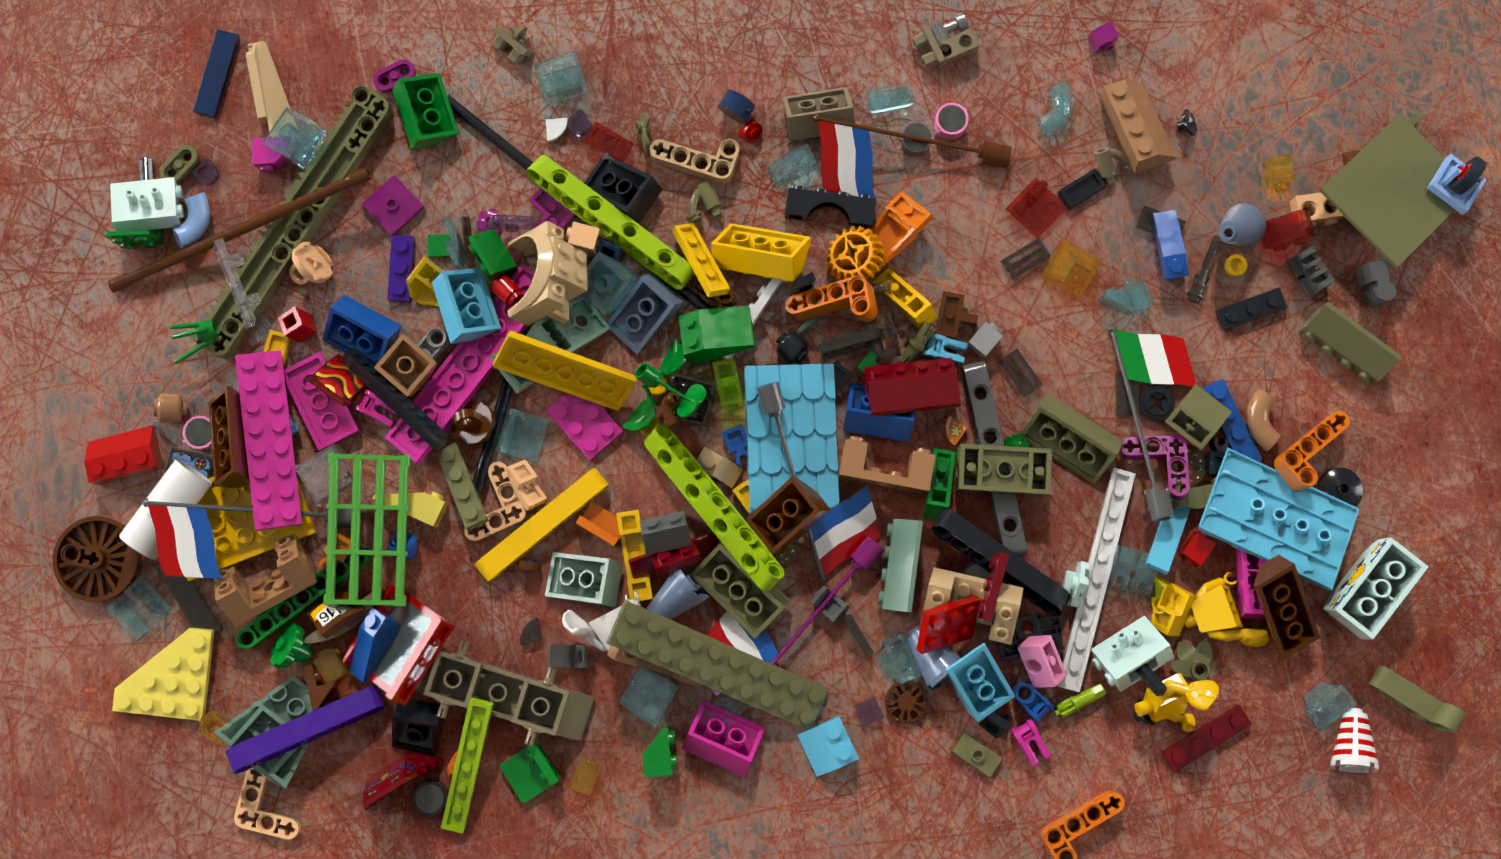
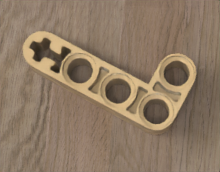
M658 139L651 143L650 154L652 160L659 165L715 183L727 184L733 177L739 159V145L733 139H726L720 144L715 157ZM726 148H733L735 153L729 156L724 153V150ZM660 149L664 150V152H661L660 155H657L656 151H660ZM678 155H685L687 157L681 163L675 160ZM704 161L708 165L705 169H698L696 164ZM720 168H726L729 172L725 176H720L717 174V171Z

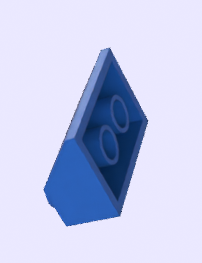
M343 295L330 307L322 340L343 352L356 348L375 366L397 341L402 325Z
M850 383L843 431L909 442L915 412L872 416L863 385Z

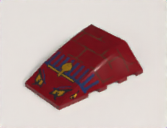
M409 751L367 779L363 792L364 808L366 810L385 799V796L406 783L426 774L444 762L443 759L420 752Z

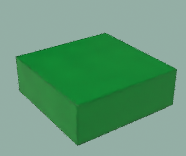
M428 235V257L451 258V235Z

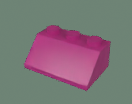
M703 700L681 749L744 777L765 727Z

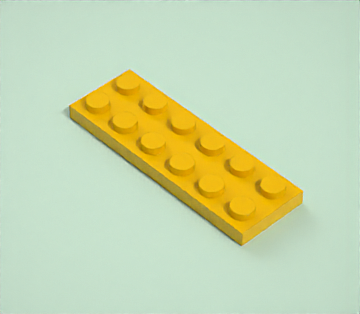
M511 330L493 361L494 368L619 411L636 383V377L633 374Z

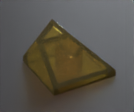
M1063 238L1041 276L1080 298L1096 274L1102 260Z

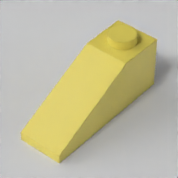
M432 491L431 495L425 492L408 493L407 505H409V510H407V515L438 528L449 503L443 501L445 496ZM385 494L384 504L398 505V494Z

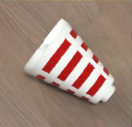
M1349 708L1348 712L1343 713L1330 768L1335 770L1336 765L1339 766V771L1351 773H1369V768H1373V773L1379 771L1368 715L1363 713L1362 709Z

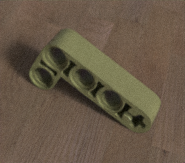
M1383 665L1378 666L1368 683V686L1443 733L1455 734L1467 715L1458 707L1439 701Z

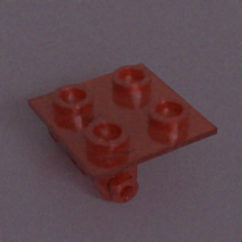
M1034 178L1005 209L1038 239L1068 207L1046 188L1048 186L1046 181H1039L1037 178Z

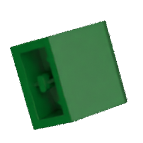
M495 229L468 237L471 242L468 247L478 262L482 260L483 263L479 265L489 280H495L497 277L504 275L510 277L516 272L518 266Z
M665 726L643 752L644 778L672 775L674 769H677V753L673 754L672 746L676 744L675 730L671 731L670 726Z

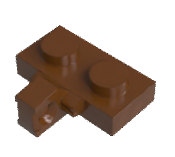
M943 291L935 334L950 339H957L959 328L964 329L965 325H977L978 315L967 313L968 309L963 308L965 295Z

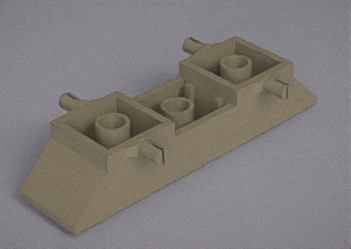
M460 640L457 653L444 649L439 651L415 689L423 693V695L435 698L440 702L436 716L445 719L449 705L468 708L471 697L493 702L491 715L525 727L528 733L524 744H529L530 746H534L537 733H547L581 741L595 698L594 696L554 684L553 681L557 670L548 667L545 679L540 680L466 656L470 643Z

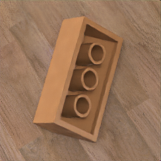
M1122 80L1104 86L1101 101L1134 173L1175 160L1177 158L1143 84Z

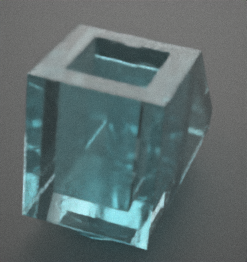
M1136 279L1124 283V287L1118 290L1116 287H1112L1103 291L1104 295L1099 299L1100 304L1128 316L1154 305L1145 280L1137 282Z

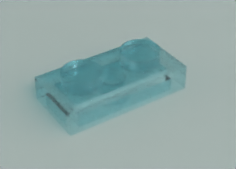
M910 82L867 90L871 114L914 106L915 104Z

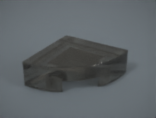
M539 618L531 620L524 627L520 636V645L543 640Z

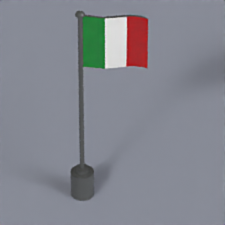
M1110 326L1108 332H1111L1153 487L1145 495L1152 522L1166 521L1175 517L1168 490L1163 489L1162 486L1157 487L1129 381L1149 385H1180L1193 388L1196 381L1184 339L1176 336L1135 334L1119 331L1116 327Z

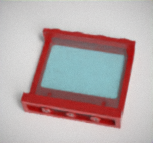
M390 584L381 600H395L396 586ZM406 591V606L377 605L375 609L397 620L402 624V627L369 678L387 692L386 697L402 705L407 704L455 627ZM357 637L341 661L346 665L351 666Z

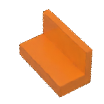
M591 501L583 516H579L576 524L616 547L621 540L617 516Z

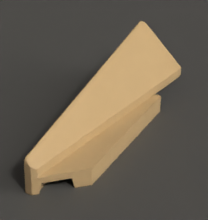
M261 41L248 44L249 52H246V60L258 119L263 124H268L270 137L296 136L299 139L298 127L266 42Z

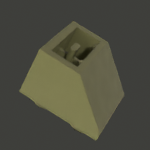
M1195 384L1165 422L1202 450L1232 411Z

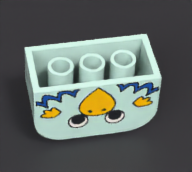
M1393 538L1379 539L1361 554L1328 597L1323 609L1360 639H1374L1429 566Z

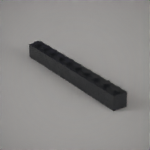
M356 348L344 352L341 362L435 451L446 446L450 436L404 393L374 368L375 366Z

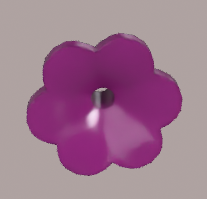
M489 209L479 213V220L476 226L483 232L495 229L497 233H500L504 218L495 209Z

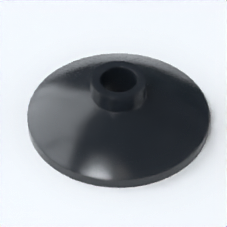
M1343 467L1330 469L1321 476L1318 482V490L1356 507L1362 499V482L1357 474L1350 469ZM1341 485L1346 487L1345 493L1340 491Z

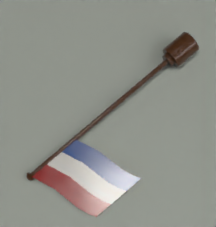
M818 114L813 116V121L818 124L821 141L820 172L824 189L828 191H842L858 197L864 194L872 196V199H876L872 184L873 152L869 131L977 153V158H980V163L1007 168L1011 157L1012 148L1008 145L984 141L983 145L973 148L820 117Z

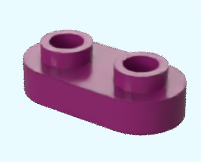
M399 60L377 71L373 77V83L380 92L389 93L399 78L416 76V69L409 60ZM408 70L409 73L403 76L402 72ZM384 80H389L387 85H382Z

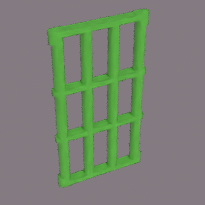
M328 453L330 474L329 503L326 506L328 508L327 549H325L327 568L326 594H324L323 604L406 606L405 563L406 556H408V551H406L407 510H409V505H407L408 468L411 466V456L408 454L391 456ZM339 459H353L352 504H338ZM362 459L376 460L375 505L361 504ZM386 460H399L398 505H384ZM338 508L352 509L350 550L336 549ZM361 509H375L374 550H360ZM384 510H398L397 551L383 550ZM336 554L350 555L349 599H335ZM359 555H373L372 600L358 599ZM383 555L396 556L395 600H381Z

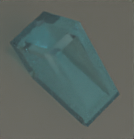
M805 144L783 155L770 165L767 170L776 188L816 170L817 162L808 144Z

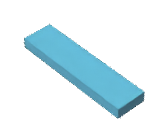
M1188 507L1173 509L1175 517L1160 522L1145 566L1165 575L1169 572L1190 512Z

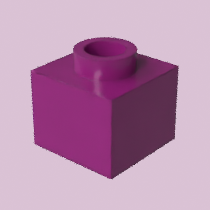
M1110 21L1092 30L1088 39L1096 53L1101 50L1106 52L1115 47L1119 35Z

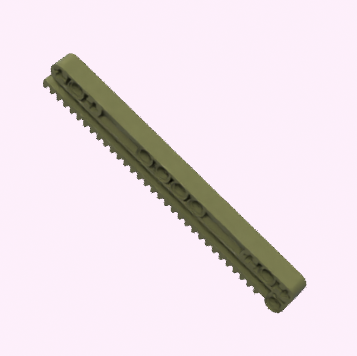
M365 86L355 87L351 92L352 104L350 107L343 106V110L346 113L338 114L340 122L333 121L336 128L328 129L331 135L323 136L326 143L318 144L321 150L313 151L316 158H308L311 165L304 164L303 167L306 169V173H298L302 179H294L297 186L289 187V190L292 192L291 195L284 194L287 201H280L279 204H286L357 171L393 116V109L388 101ZM362 95H368L364 102H359V98ZM374 124L371 131H365L367 125ZM343 191L325 198L322 204L317 205L316 202L275 220L271 224L264 225L267 231H259L262 238L254 239L257 246L250 245L249 248L252 253L244 254L247 261L240 260L242 268L235 267L234 270L237 276H229L232 283L225 282L224 285L227 287V290L219 291L222 298L215 297L217 305L209 306L212 313H204L208 318L207 320L215 322L219 337L214 339L215 343L204 347L205 349L223 359L231 358L289 273L290 267L294 264L292 260L293 250L300 243L311 240ZM309 214H313L312 220L308 223H305V217ZM300 232V238L297 241H292L293 235ZM288 251V256L280 260L281 253ZM246 307L250 309L249 313L244 311ZM238 318L244 319V322L238 320ZM238 324V331L232 334V326ZM197 335L189 336L197 344L204 342V340H199ZM228 336V337H230L232 340L229 341V340L226 339L225 337ZM221 345L225 347L223 351L220 349Z

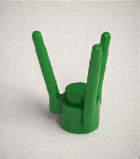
M213 320L170 325V329L195 328L194 330L174 334L171 336L172 339L196 334L199 340H204L203 343L174 360L175 364L185 360L204 347L215 343L214 339L218 338L219 334Z

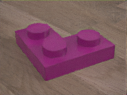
M542 188L529 199V202L544 215L532 229L546 221L565 229L577 216Z

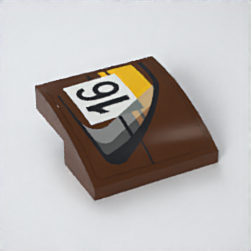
M345 585L335 589V599H349V587ZM324 596L305 610L320 634L326 639L343 624L351 627L366 612L362 605L323 604Z

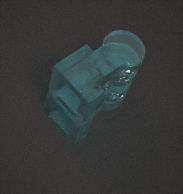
M1117 545L1107 585L1114 587L1118 576H1120L1119 589L1125 590L1130 582V572L1132 570L1135 571V575L1131 579L1130 592L1136 593L1142 582L1141 595L1148 597L1152 591L1154 579L1158 571L1145 566L1149 553Z

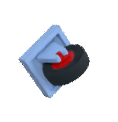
M1449 154L1445 157L1427 189L1463 215L1469 210L1486 182V179L1481 175L1487 163L1480 157L1475 156L1465 164L1452 154Z

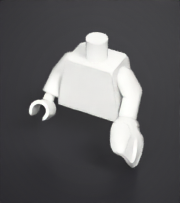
M634 592L635 598L633 600H629L627 595H625V600L640 606L637 592ZM622 606L589 622V625L572 610H568L563 614L562 623L570 634L579 638L585 637L591 645L601 651H608L610 645L606 641Z

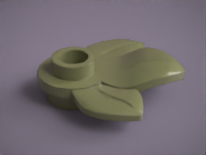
M643 112V115L639 117V121H636L635 128L636 133L641 136L644 153L648 155L650 141L647 136L651 135L652 127L647 112Z
M1203 639L1196 647L1187 642L1179 641L1176 646V655L1179 660L1170 664L1174 673H1181L1183 677H1190L1194 681L1207 680L1211 674L1209 663L1213 658V651L1208 641ZM1197 666L1202 668V673L1199 675L1195 672Z

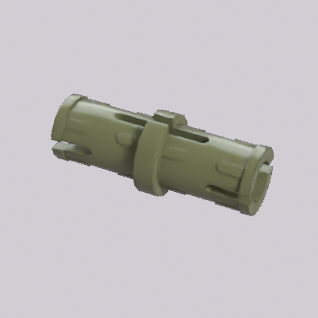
M924 322L917 334L910 338L909 345L899 356L900 361L903 363L905 361L906 363L913 362L918 353L925 349L926 342L936 329L932 325L929 327V323Z

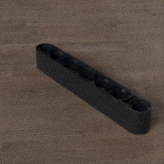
M948 508L940 511L931 528L937 537L990 574L992 569L989 568L992 555H996L997 551L1010 554L1002 582L1024 588L1022 596L1046 613L1053 616L1061 615L1069 598V592L955 511Z

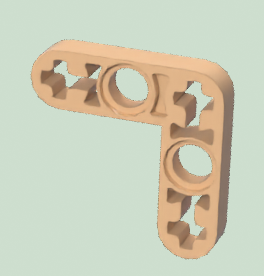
M494 462L488 469L489 478L502 508L486 514L489 521L485 525L490 532L486 533V529L480 530L478 532L479 536L476 537L473 534L470 535L472 530L464 529L465 536L471 541L485 539L521 523L527 517V510L518 498L511 481L497 486V483L501 482L497 475H493L496 472L495 468L497 466L500 469L504 468V472H502L503 479L507 480L509 478L506 470L507 465L502 462ZM506 486H511L514 491L513 496L509 499L503 498L501 493L502 489ZM514 507L522 509V512L519 514L520 518L517 519L515 516L508 518L510 523L507 524L502 512L505 511L506 515L513 513ZM497 515L502 519V524L498 528H492L490 519Z
M253 768L247 770L234 815L235 824L243 829L282 839L297 837L301 832V824L298 819L260 809L268 779L261 775L258 776L256 782L261 783V786L249 784L250 781H255L256 773H253ZM250 788L255 789L258 793L255 801L248 800L246 796ZM248 812L249 817H258L257 821L249 820L244 823V818H241V814ZM266 816L273 819L274 824L271 829H265L262 825V820ZM279 819L282 820L280 822V825L286 826L289 825L291 822L292 827L295 828V831L290 832V834H287V829L279 828L278 832H276L279 826Z

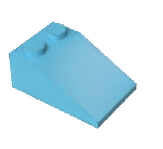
M984 643L946 668L957 696L966 711L977 722L1015 697Z

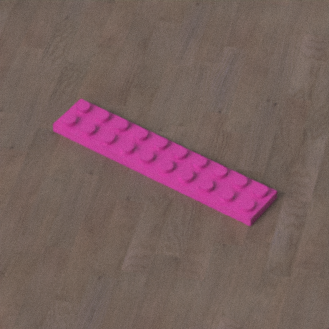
M522 263L511 277L523 290L524 295L532 283L535 272ZM497 296L492 302L501 329L473 341L459 343L413 401L443 431H446L452 424V416L464 409L495 369L490 358L500 350L509 331L523 334L528 327L509 318L508 310L512 307L507 306ZM401 418L384 437L404 454L410 455L411 459L417 464H420L432 449Z

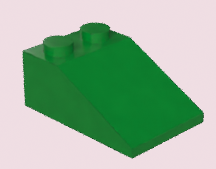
M749 306L699 309L678 316L683 355L694 366L756 347Z

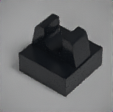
M999 708L982 719L978 724L996 739L1010 725L1008 723L1009 715L1006 714L1002 718L997 714Z

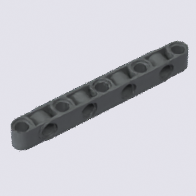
M981 361L962 365V375L977 444L1004 446L985 362ZM977 389L982 390L985 393V399H977L974 391ZM987 432L992 433L995 437L994 443H987L984 440V434ZM1007 463L1000 464V474L1004 476L1010 474ZM988 492L1000 544L1019 557L1027 556V546L1015 493ZM1005 520H1011L1014 523V530L1012 532L1004 529Z

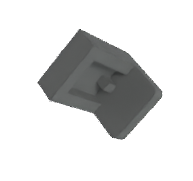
M824 585L814 593L810 603L817 609L831 591ZM834 595L820 612L834 624H837L849 610L850 606Z

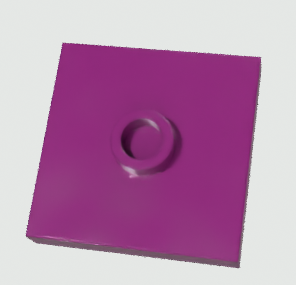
M395 175L362 203L391 236L398 233L425 208Z

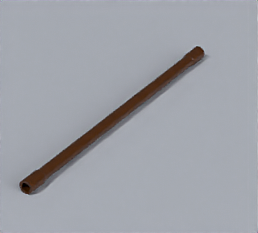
M367 167L357 170L311 193L139 269L115 277L108 281V286L113 293L122 290L139 280L327 197L372 179L371 173Z

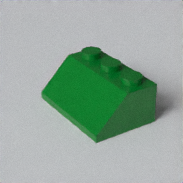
M440 73L399 78L392 91L411 150L432 147L459 135Z

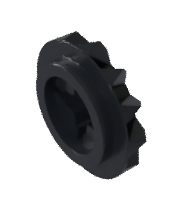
M1149 386L1139 396L1138 406L1142 414L1148 417L1149 420H1163L1169 417L1174 410V396L1164 386ZM1162 397L1164 398L1163 400H1161L1162 402L1159 404L1161 409H1159L1158 407H1152L1151 409L1149 408L1153 403L1152 398L1156 400L1161 399Z

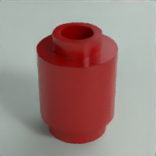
M507 275L497 277L492 283V292L507 306L513 307L524 296L523 290Z

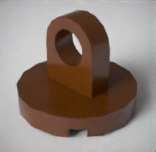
M477 401L467 403L463 410L456 412L452 416L453 433L459 441L470 446H477L487 441L492 435L491 431L495 428L496 424L495 414L492 409Z

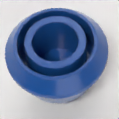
M406 531V551H408L406 561L412 559L417 552V537L414 533ZM397 534L390 539L387 547L388 550L397 551Z

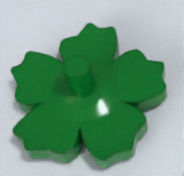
M1020 432L1013 434L1012 438L1007 436L1004 439V446L1029 448L1030 444L1027 443L1026 439H1023L1024 435Z

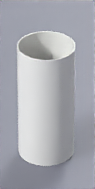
M175 459L146 499L157 502L198 504L212 485V482L188 464ZM142 504L119 537L137 552L150 559L157 560L158 551L155 527L149 508L144 507Z

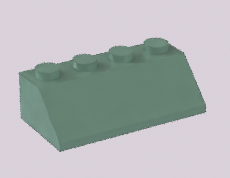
M893 519L892 524L888 523L886 537H890L889 546H885L883 559H887L886 568H882L880 580L884 582V588L878 594V604H881V609L904 613H911L923 521Z

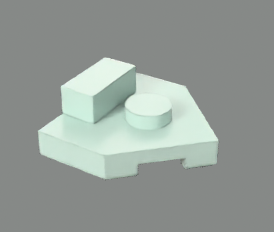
M1080 561L1077 562L1075 572L1066 570L1062 587L1069 592L1067 606L1080 607L1082 598L1079 596L1084 594L1089 585V579L1085 576V572L1089 573L1090 571L1089 563Z

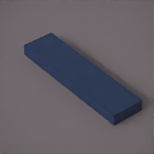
M219 29L216 30L193 109L194 113L213 118L217 117L240 36L238 34Z

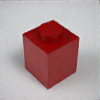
M296 306L278 317L284 336L299 343L318 332L312 315Z
M1194 531L1177 554L1182 557L1181 561L1191 568L1193 566L1199 567L1214 549L1216 543L1199 531Z

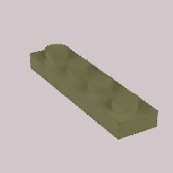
M455 442L437 451V457L465 528L469 531L488 522L489 520L459 445Z

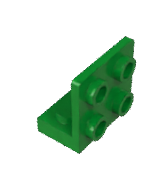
M164 228L104 232V237L111 240L112 243L118 244L123 249H133L134 245H142L144 248H155L156 245L164 244Z
M538 740L534 742V746L528 745L499 766L522 803H526L562 779Z

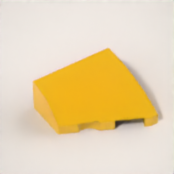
M1152 576L1151 583H1155V597H1151V605L1153 607L1151 624L1167 636H1180L1195 595L1161 577Z

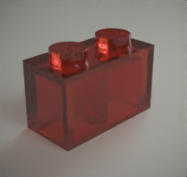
M1297 210L1267 220V228L1262 240L1264 248L1273 249L1274 252L1288 249L1287 245L1293 243L1295 246L1308 243L1309 238L1315 237L1309 211Z

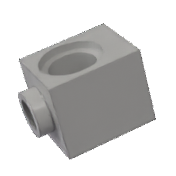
M985 322L967 343L968 347L984 359L1003 337L1000 334L1001 330L995 324Z

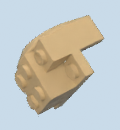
M546 221L508 243V247L512 246L524 252L526 257L538 252L535 275L528 291L518 303L508 310L509 318L526 326L535 323L545 316L564 324L569 321V301L587 291V253L565 242L564 229Z

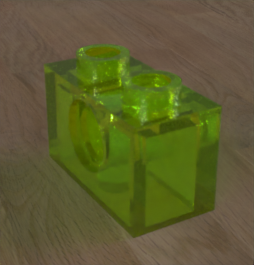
M731 358L712 362L722 409L744 405L735 359Z

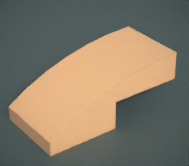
M526 459L506 468L511 484L527 511L546 502L547 497L535 482L538 476Z

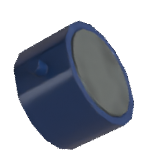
M729 89L718 104V108L734 121L745 124L754 111L755 105L744 95Z

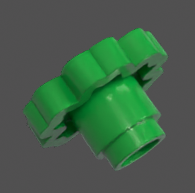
M288 624L281 630L279 638L274 641L271 649V654L273 655L271 656L270 663H272V666L279 669H287L293 662L305 663L309 659L312 648L308 646V643H304L302 637L305 631L301 626Z

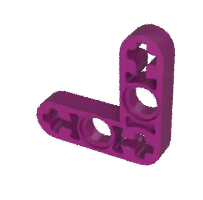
M1178 435L1144 436L1146 446L1149 443H1156L1160 448L1157 452L1148 451L1149 458L1166 459L1169 495L1175 500L1186 498L1189 494L1190 482L1185 439ZM1127 437L1122 440L1120 454L1123 458L1128 460L1145 459L1144 453L1140 452L1141 442L1139 437ZM1173 443H1178V456L1174 457V447L1172 446ZM1127 445H1132V448H1134L1133 452H1128V449H1126ZM1181 463L1184 466V470L1174 472L1171 469V465ZM1181 478L1180 485L1184 489H1182L1181 493H1177V489H1174L1176 488V479Z

